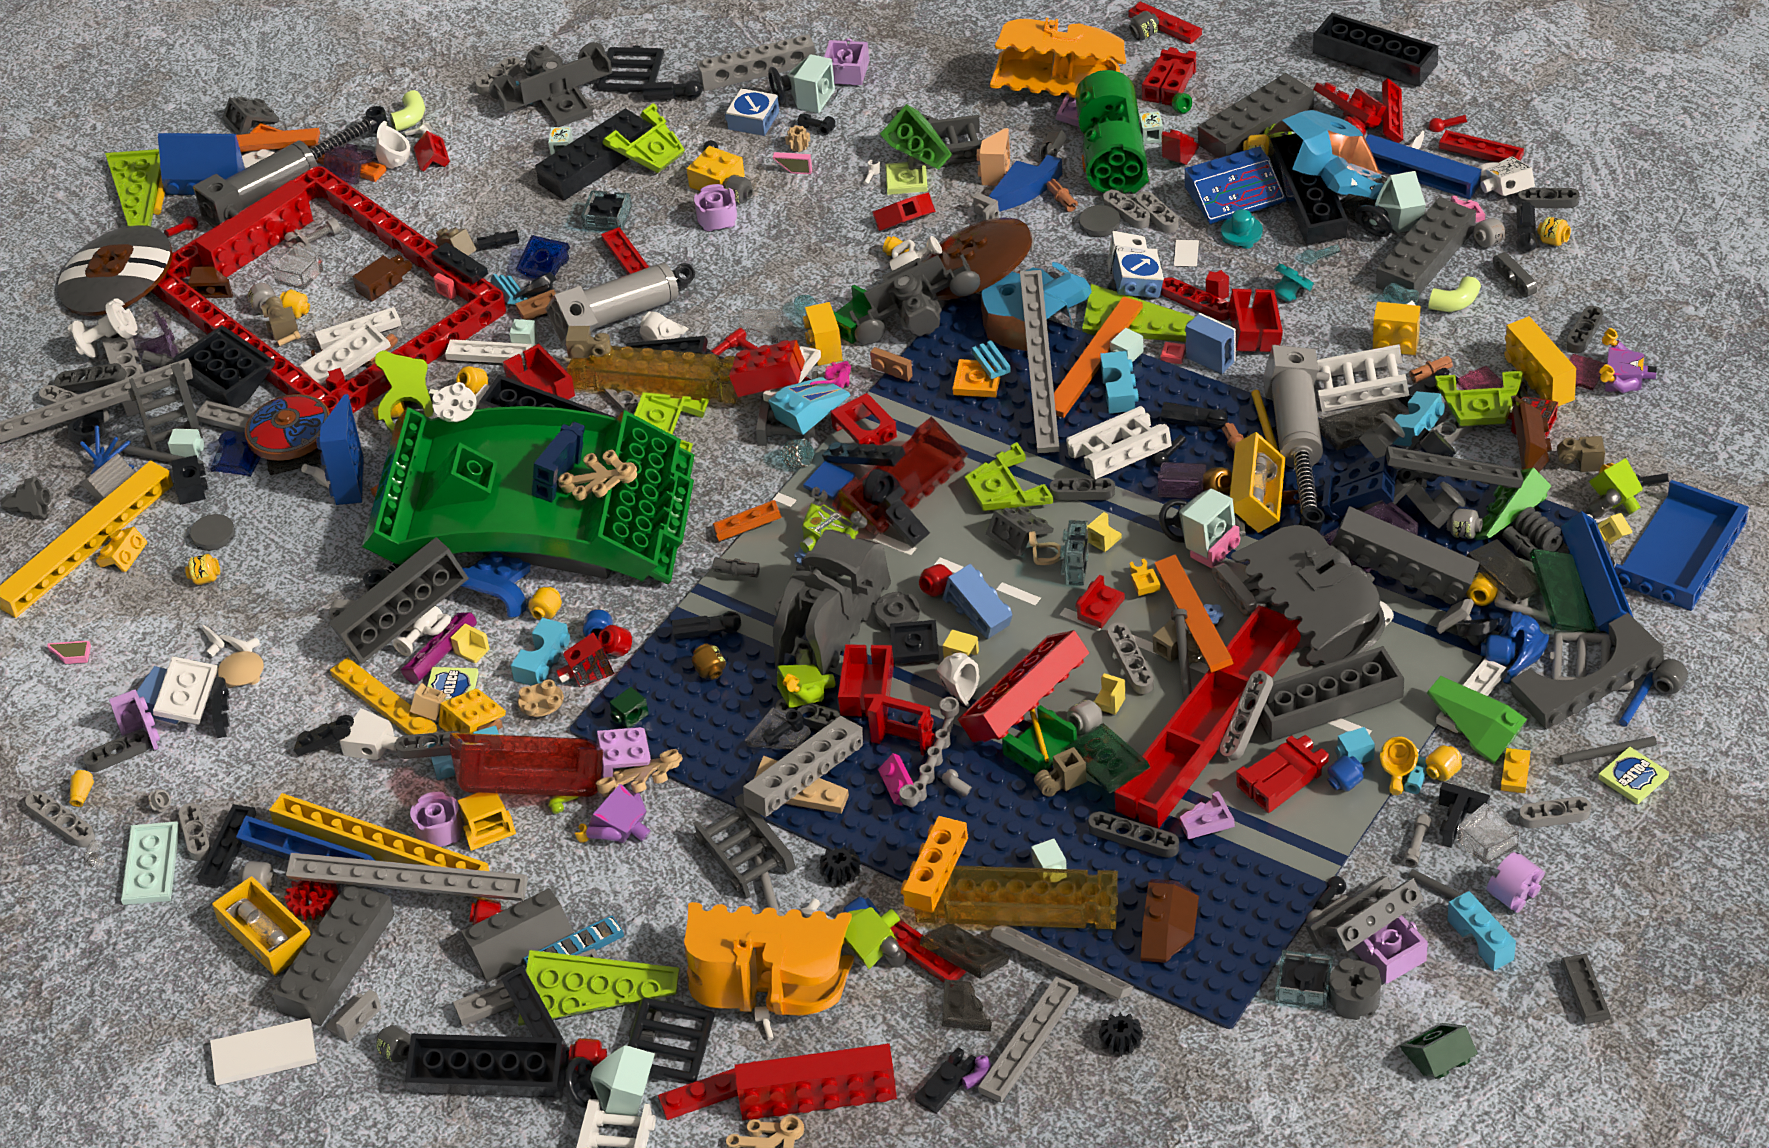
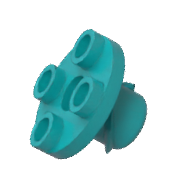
M1245 209L1233 212L1232 217L1227 219L1221 226V236L1224 243L1241 246L1245 249L1252 248L1253 244L1258 242L1263 235L1262 224Z
M1281 263L1275 267L1274 271L1282 276L1280 282L1274 285L1277 297L1286 302H1291L1292 299L1296 300V293L1300 287L1311 292L1314 282L1301 277L1297 271Z

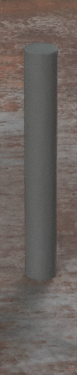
M1414 869L1409 873L1408 878H1414L1416 882L1452 900L1462 895V893Z

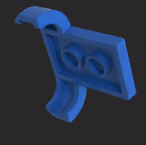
M491 552L470 568H462L469 579L461 586L498 597L507 608V616L518 617L526 611V599L522 590L514 583L530 572L531 564L523 562L519 558H510L503 556L499 552Z

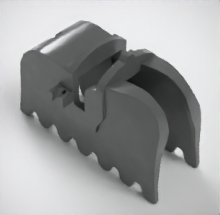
M1301 525L1283 527L1231 554V558L1236 563L1250 562L1245 569L1249 578L1242 583L1250 592L1259 591V594L1255 597L1257 604L1272 605L1271 610L1284 614L1286 619H1297L1300 621L1297 627L1300 633V642L1295 648L1298 650L1311 648L1306 657L1308 663L1317 664L1323 662L1326 665L1363 653L1373 646L1382 635L1385 628V615L1380 606L1377 588L1372 583L1375 578L1370 573H1365L1362 568L1356 565L1351 566L1348 557L1334 546H1329L1317 530Z
M833 529L826 530L818 539L812 551H808L805 557L801 559L803 567L800 565L796 566V571L791 575L790 581L786 586L773 628L776 671L778 666L784 664L785 653L791 654L793 652L796 637L802 638L806 628V637L815 652L818 670L821 675H828L830 667H837L840 660V652H844L845 644H850L851 635H858L861 620H868L871 605L877 604L878 599L881 597V590H887L891 584L885 551L880 543L861 538L852 539L849 534ZM845 575L851 577L852 590L837 583V576Z

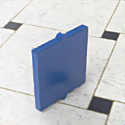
M824 461L803 484V487L811 491L814 487H818L820 489L818 495H821L822 491L825 490L828 498L834 500L855 477V473L842 468L841 465L836 466Z

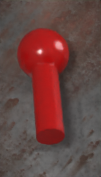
M1465 114L1445 120L1433 118L1429 122L1428 127L1432 132H1441L1444 128L1467 123V117Z
M187 216L181 224L164 230V234L168 238L185 230H194L198 227V221L193 216Z

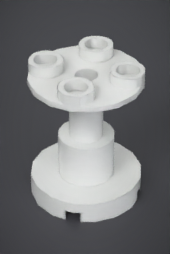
M117 298L107 302V315L100 318L98 325L91 329H88L78 320L73 321L68 326L70 334L77 343L75 347L79 354H86L90 358H96L98 355L97 339L103 336L109 338L117 333L125 339H130L137 334L135 333L138 330L135 318L129 308L125 310L122 307L125 304Z
M460 382L446 386L433 395L435 414L447 422L465 420L476 409L477 400L474 393Z

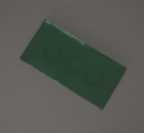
M1533 548L1529 554L1552 628L1572 632L1594 633L1596 627L1573 555Z
M1104 723L1064 748L1066 751L1074 747L1086 762V773L1109 793L1114 792L1150 768L1145 758Z

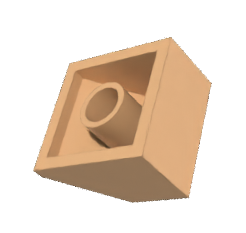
M1004 128L982 140L981 149H977V161H980L978 177H981L982 185L997 186L1009 170L1011 161L1009 128Z

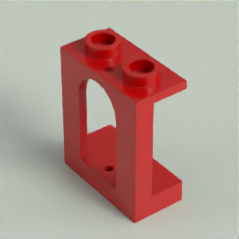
M868 393L830 411L832 427L836 431L844 429L858 444L883 445L897 438L896 421ZM873 414L879 420L880 425L874 430H863L855 422Z
M878 693L875 695L868 709L871 742L880 744L887 733L920 742L921 755H925L928 747H932L935 740V734L932 733L933 718L931 717L930 707ZM887 707L921 716L918 727L889 720Z

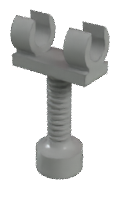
M333 217L326 221L327 225L324 228L322 227L313 233L303 236L296 229L294 232L287 233L284 238L288 241L286 244L289 247H293L296 251L297 257L303 258L307 253H312L310 242L328 233L336 235L341 232L338 221Z

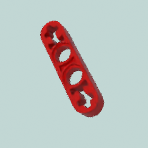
M1172 277L1164 278L1160 292L1162 296L1216 320L1226 321L1230 319L1228 301ZM1183 294H1191L1192 296L1184 297V296H1182V295H1183ZM1202 301L1210 302L1209 304H1200Z

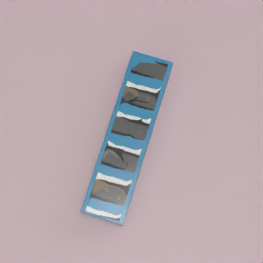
M613 915L539 951L578 955L594 948L596 951L624 937V933ZM528 956L524 957V962L526 966L528 962Z

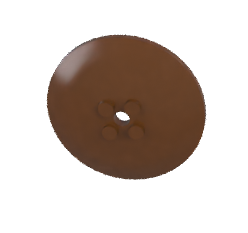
M1006 217L988 219L969 225L946 237L939 243L942 248V254L938 256L946 270L951 269L954 271L963 266L960 256L963 254L971 271L976 272L980 277V285L974 292L977 293L1006 277L1024 260L1032 245V234L1028 226L1021 220ZM930 253L923 258L922 263L936 255ZM950 286L936 293L938 300L962 297L953 294Z

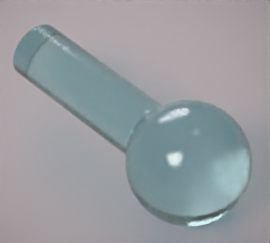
M1338 244L1318 251L1309 249L1302 253L1301 261L1304 264L1312 265L1318 259L1341 251Z

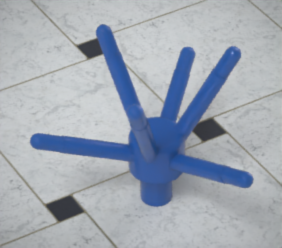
M95 426L96 455L83 441L80 442L84 450L94 459L92 463L95 465L90 474L92 475L117 453L119 454L131 441H126L110 454L118 440L117 437H114L104 453L105 448L103 446L100 448L99 426Z

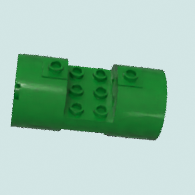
M1102 70L1094 72L1079 83L1075 92L1079 126L1084 134L1083 155L1087 179L1093 188L1102 193L1109 190H1117L1119 192L1123 191V193L1131 191L1135 194L1149 182L1134 85L1126 75L1118 71Z

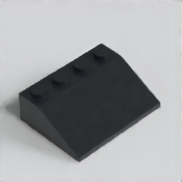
M223 325L173 358L174 363L189 359L193 378L186 380L188 384L214 402L234 408H239L250 399L276 364L274 359Z

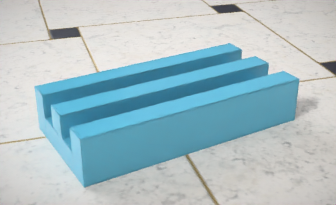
M497 274L492 275L491 283L503 292L504 300L507 304H515L528 299L524 295L515 299L514 295L521 289L511 276L507 275L505 278L504 275L499 277Z
M988 341L986 346L984 343L980 344L978 349L976 346L972 347L973 356L990 379L1011 372L1010 365L992 341ZM982 353L985 354V356L988 358L990 364H991L992 366H994V368H995L997 371L994 372V370L991 368V366L989 365V363H988V362L986 361V359L983 357Z

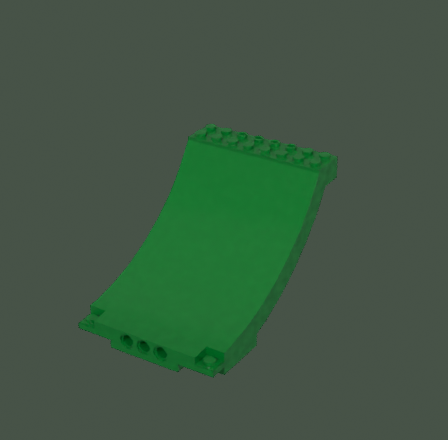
M531 406L494 407L474 410L471 416L459 422H447L439 417L431 419L407 407L394 426L362 547L400 566L437 537L449 548L452 554L482 551L536 553L598 565L634 577L640 581H643L649 575L655 580L668 585L672 580L677 549L683 543L694 480L691 479L695 455L680 447L681 439L626 410L618 418H613L597 413L563 408ZM572 422H577L585 426L581 461L578 465L575 464L572 470L567 471L574 476L596 473L583 462L584 457L590 453H594L599 463L607 470L616 469L613 465H607L603 459V454L608 450H614L621 462L634 463L637 468V476L632 482L622 483L620 481L608 490L603 497H596L592 491L585 499L578 501L572 492L564 493L558 484L556 497L552 503L532 495L534 463L560 432L563 424L570 426ZM590 482L578 484V486L582 485L585 487Z

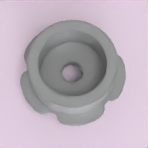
M155 790L148 795L149 805L154 811L164 812L171 803L170 795L165 790Z

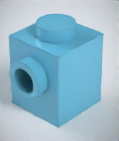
M1365 727L1338 735L1335 752L1338 759L1344 755L1348 757L1354 756L1362 764L1374 760L1375 743Z

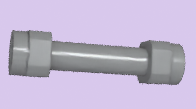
M1419 814L1415 819L1413 839L1410 848L1406 849L1403 864L1406 867L1415 868L1419 864L1421 854L1419 850L1424 834L1428 833L1431 818L1426 814Z

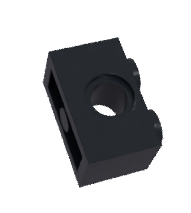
M197 455L171 460L175 490L180 505L205 500V490H208L206 477L202 476L206 475L204 464L199 463Z

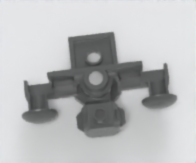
M597 42L588 43L583 46L579 51L578 60L564 65L559 54H556L547 45H538L534 50L528 52L525 59L526 64L523 70L530 77L520 80V85L516 86V81L512 76L500 75L490 83L489 94L492 98L499 100L505 112L539 100L555 125L562 127L593 115L592 107L577 86L611 74V61L606 56L604 47Z
M963 254L960 255L963 266L954 271L951 269L946 270L939 256L936 255L923 263L920 258H917L883 275V283L864 292L872 309L868 310V315L857 319L854 312L850 311L854 323L857 324L855 330L856 340L862 344L878 342L885 334V325L882 320L896 313L900 316L903 329L910 330L911 333L918 336L931 334L939 327L940 312L942 311L937 301L936 293L950 286L951 292L957 296L971 295L980 285L979 275L971 271Z

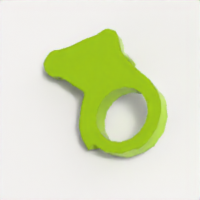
M386 350L378 352L375 356L376 366L385 373L392 387L379 404V420L384 422L387 429L393 433L395 423H393L390 414L392 409L402 401L416 402L422 407L425 416L432 417L434 413L433 404L425 382L428 364L422 359L395 355Z

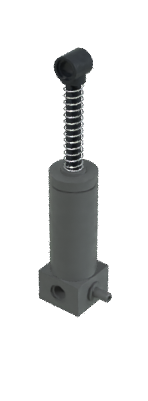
M373 106L367 109L365 112L366 116L362 118V121L354 123L348 129L341 130V133L337 132L335 136L324 139V142L321 141L317 146H311V149L304 142L298 140L227 179L214 174L195 184L193 189L202 219L211 226L216 227L288 181L295 179L313 167H317L316 160L319 157L322 158V155L325 154L326 156V153L335 151V148L339 149V146L347 144L346 142L352 141V139L356 140V137H360L361 134L364 135L363 133L367 131L377 133L378 127L383 121H386L388 126L385 109L381 106Z

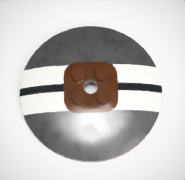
M144 225L122 227L99 236L81 248L63 269L58 281L60 300L68 310L84 316L107 314V302L117 298L125 304L122 306L123 308L130 306L147 295L165 276L171 264L173 254L170 241L159 229Z

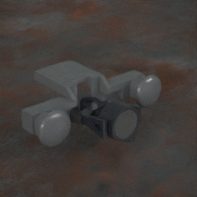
M1385 413L1380 414L1384 422L1375 431L1369 428L1359 438L1375 458L1384 456L1387 446H1390L1399 436L1405 437L1402 427ZM1426 428L1418 436L1412 437V444L1407 448L1413 451L1421 449L1425 453L1453 457L1457 453L1439 433L1433 429L1429 431ZM1402 468L1396 471L1397 480L1394 485V502L1385 504L1381 500L1357 509L1381 519L1407 494L1432 524L1440 528L1459 506H1465V501L1460 493L1446 482L1439 483L1443 491L1434 499L1425 490L1427 486L1426 481L1433 482L1439 477L1438 475L1429 472L1418 473L1412 469Z

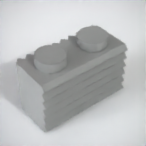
M117 453L90 475L82 485L100 503L129 479L135 471Z

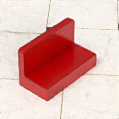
M426 131L414 146L419 168L423 172L432 161L444 167L450 162L443 138L429 131Z

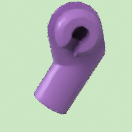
M980 1055L976 1057L974 1073L962 1077V1084L966 1090L979 1085L992 1068L987 1056Z

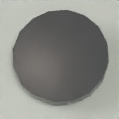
M1095 205L1086 208L1079 217L1080 229L1086 231L1087 235L1092 237L1109 236L1112 234V231L1119 229V212L1106 205Z
M212 514L197 520L190 529V536L196 547L199 546L203 550L208 551L217 550L226 546L231 537L233 539L235 528L233 522L227 516Z
M901 592L887 593L880 597L876 606H874L876 622L881 627L889 630L892 623L915 622L919 619L920 615L918 600L908 593L907 595Z

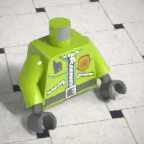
M814 487L811 495L815 500L813 503H810L802 524L804 540L800 542V547L805 553L812 551L821 535L826 530L831 529L849 534L852 539H855L858 534V528L866 527L867 519L856 511L851 515V521H849L825 504L819 506L820 503L827 500L828 494L823 490L821 495L818 496L820 489Z

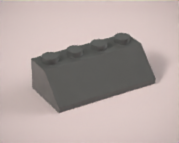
M548 888L461 931L467 953L488 983L524 965V957L529 955V950L539 951L574 934L560 902L551 889Z

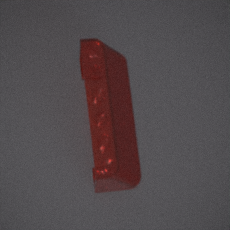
M931 416L902 445L906 454L894 467L876 466L871 471L881 469L892 474L900 486L907 492L901 500L912 510L919 504L920 498L923 495L928 497L936 489L935 486L938 483L943 485L951 477L950 473L953 471L957 473L965 466L964 460L968 453ZM869 471L861 479L858 480L855 477L841 488L831 506L848 519L851 518L854 512L858 511L867 519V525L864 529L874 535L878 532L881 535L890 527V524L884 516L876 521L871 514L878 506L867 503L863 499L864 488L862 482L868 477L871 472Z
M450 733L449 748L456 780L459 787L466 792L590 797L598 792L596 782L601 779L603 749L591 739Z

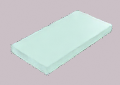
M178 821L131 825L121 894L123 905L171 901L180 830Z

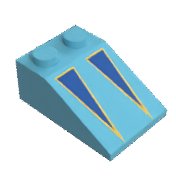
M820 377L784 387L768 401L778 421L804 435L827 416L831 410L850 396V393L833 383L810 385L814 381L826 380Z

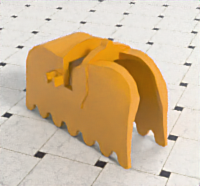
M1046 18L1045 21L1016 19L1008 21L1003 25L1000 36L995 43L996 49L1004 50L999 53L990 87L1001 88L1003 85H1007L1014 91L1028 88L1032 93H1041L1042 90H1047L1054 96H1059L1065 92L1070 97L1075 98V92L1079 83L1088 75L1102 70L1120 72L1118 64H1126L1124 40L1108 31L1081 23L1068 25L1067 32H1058V19L1049 20V18Z
M688 903V920L684 948L688 963V989L692 998L708 1007L739 1008L743 1012H752V1008L756 1006L757 992H768L766 1007L769 1011L774 1012L775 1015H808L832 1007L839 1002L842 996L847 976L854 962V956L852 955L840 957L845 933L852 914L840 913L835 919L830 920L823 911H815L810 917L804 918L801 915V911L797 909H791L784 916H778L776 910L771 907L763 909L760 914H753L749 906H741L736 912L730 913L723 904H717L711 910L704 911L700 903Z

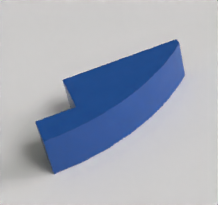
M1047 155L1039 166L1016 160L988 197L998 201L999 212L1014 208L1036 198L1048 190L1046 185L1051 179L1057 181L1063 175L1062 159Z

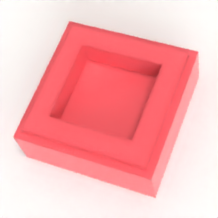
M440 273L434 276L437 293L451 300L457 296L454 281Z
M1165 342L1160 356L1161 360L1168 363L1182 364L1186 353L1185 344Z

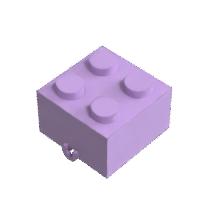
M849 38L845 41L829 40L824 57L832 59L834 84L862 85L869 64L868 42H855Z
M1401 915L1356 945L1354 951L1364 962L1376 966L1380 971L1381 980L1388 984L1427 961L1428 942L1417 931L1415 923L1412 921L1408 922Z

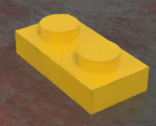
M1506 748L1501 791L1526 793L1530 750Z

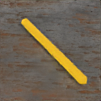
M1035 709L1029 711L1041 754L1045 756V762L1047 763L1049 757Z

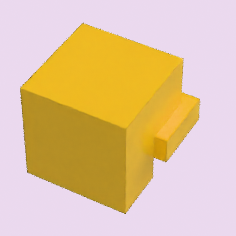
M494 787L458 800L465 824L463 830L471 851L516 834L511 814L508 810L506 811Z

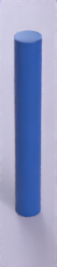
M1653 672L1647 674L1620 718L1619 724L1621 726H1628L1653 685Z

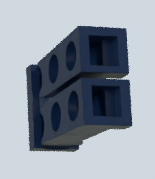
M572 422L570 426L563 424L560 432L535 461L533 468L534 479L532 482L533 496L551 503L556 497V488L560 475L572 470L575 464L578 465L581 461L584 425L577 422Z
M1384 455L1341 472L1334 477L1332 475L1326 476L1324 485L1316 488L1317 497L1321 501L1317 503V508L1321 509L1325 516L1329 515L1333 520L1340 519V516L1345 515L1349 506L1356 509L1381 500L1385 504L1394 502V485L1397 469L1387 464L1386 456Z

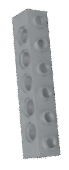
M808 34L750 49H743L730 54L706 58L697 61L699 80L703 90L708 91L768 76L770 67H775L779 73L790 71L810 54L815 55V47Z
M118 333L109 338L106 336L101 337L109 363L120 364L127 372L125 379L144 373L137 350H133L136 349L133 338L125 339ZM151 393L140 396L142 404L153 401ZM130 399L122 402L127 417L139 414L136 401Z
M842 716L838 717L744 785V805L767 817L837 764L844 761L845 758L859 750L863 746L862 727Z

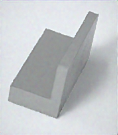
M371 989L364 995L358 993L326 1024L327 1030L344 1041L349 1042L382 1009L378 994Z

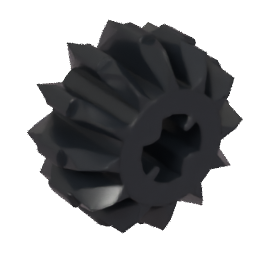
M846 845L841 849L834 846L833 850L826 849L825 855L820 857V874L824 877L826 883L832 882L834 886L842 883L846 886L847 881L854 883L855 877L860 876L861 861L854 849L848 850Z
M1121 1011L1116 1017L1110 1014L1108 1020H1102L1099 1030V1038L1103 1049H1109L1111 1055L1119 1052L1121 1057L1124 1052L1127 1051L1132 1054L1134 1048H1139L1143 1037V1030L1140 1027L1139 1020L1133 1019L1131 1013L1123 1016Z

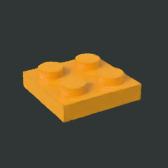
M959 359L953 385V395L996 397L1000 376L990 379L977 360ZM987 361V362L989 363V365L991 366V368L994 370V372L997 371V370L994 368V366H992V365L990 364V362Z

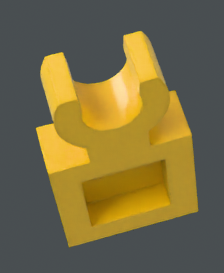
M1141 559L1140 567L1135 566L1133 561L1130 562L1131 581L1138 596L1160 591V582L1153 569L1147 570V561L1145 559Z

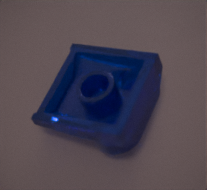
M531 235L517 264L516 271L533 279L548 272L555 276L559 268L568 262L570 246L565 242Z
M224 432L218 439L220 446L210 467L211 472L251 477L261 457L250 449L245 432Z

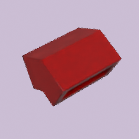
M1222 270L1217 272L1209 271L1206 277V292L1221 299L1229 297V276Z
M341 367L328 371L329 377L326 379L328 391L331 392L346 381Z

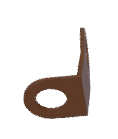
M1298 490L1282 491L1281 504L1300 503L1299 500L1294 499V495L1298 493Z

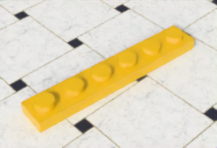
M348 657L330 669L333 678L406 734H425L437 731V726L427 717L410 712L411 705Z

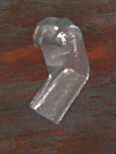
M91 840L83 857L87 866L93 867L96 870H100L105 863L103 858L98 857L102 847L101 842L98 840Z

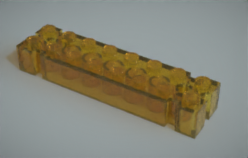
M611 346V351L608 354H604L601 357L590 355L589 358H571L567 366V373L572 377L574 389L586 390L587 387H594V391L606 392L605 389L616 390L617 393L632 391L636 395H642L643 392L670 395V398L680 399L683 396L691 397V400L707 398L710 401L711 398H716L718 402L735 403L738 397L729 377L735 356H726L724 359H719V356L714 354Z
M955 866L933 913L914 908L915 921L918 923H936V918H945V923L1067 928H1086V923H1096L1097 929H1116L1119 893L1118 871L1098 870V875H1088V870Z

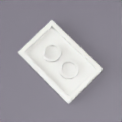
M172 656L153 709V715L199 724L217 673V665Z

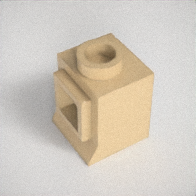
M420 683L415 691L410 712L437 720L440 714V704L447 701L445 700L447 694Z

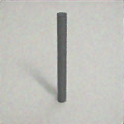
M1655 736L1577 751L1560 755V761L1563 765L1621 753L1629 747L1636 750L1656 746L1657 741Z

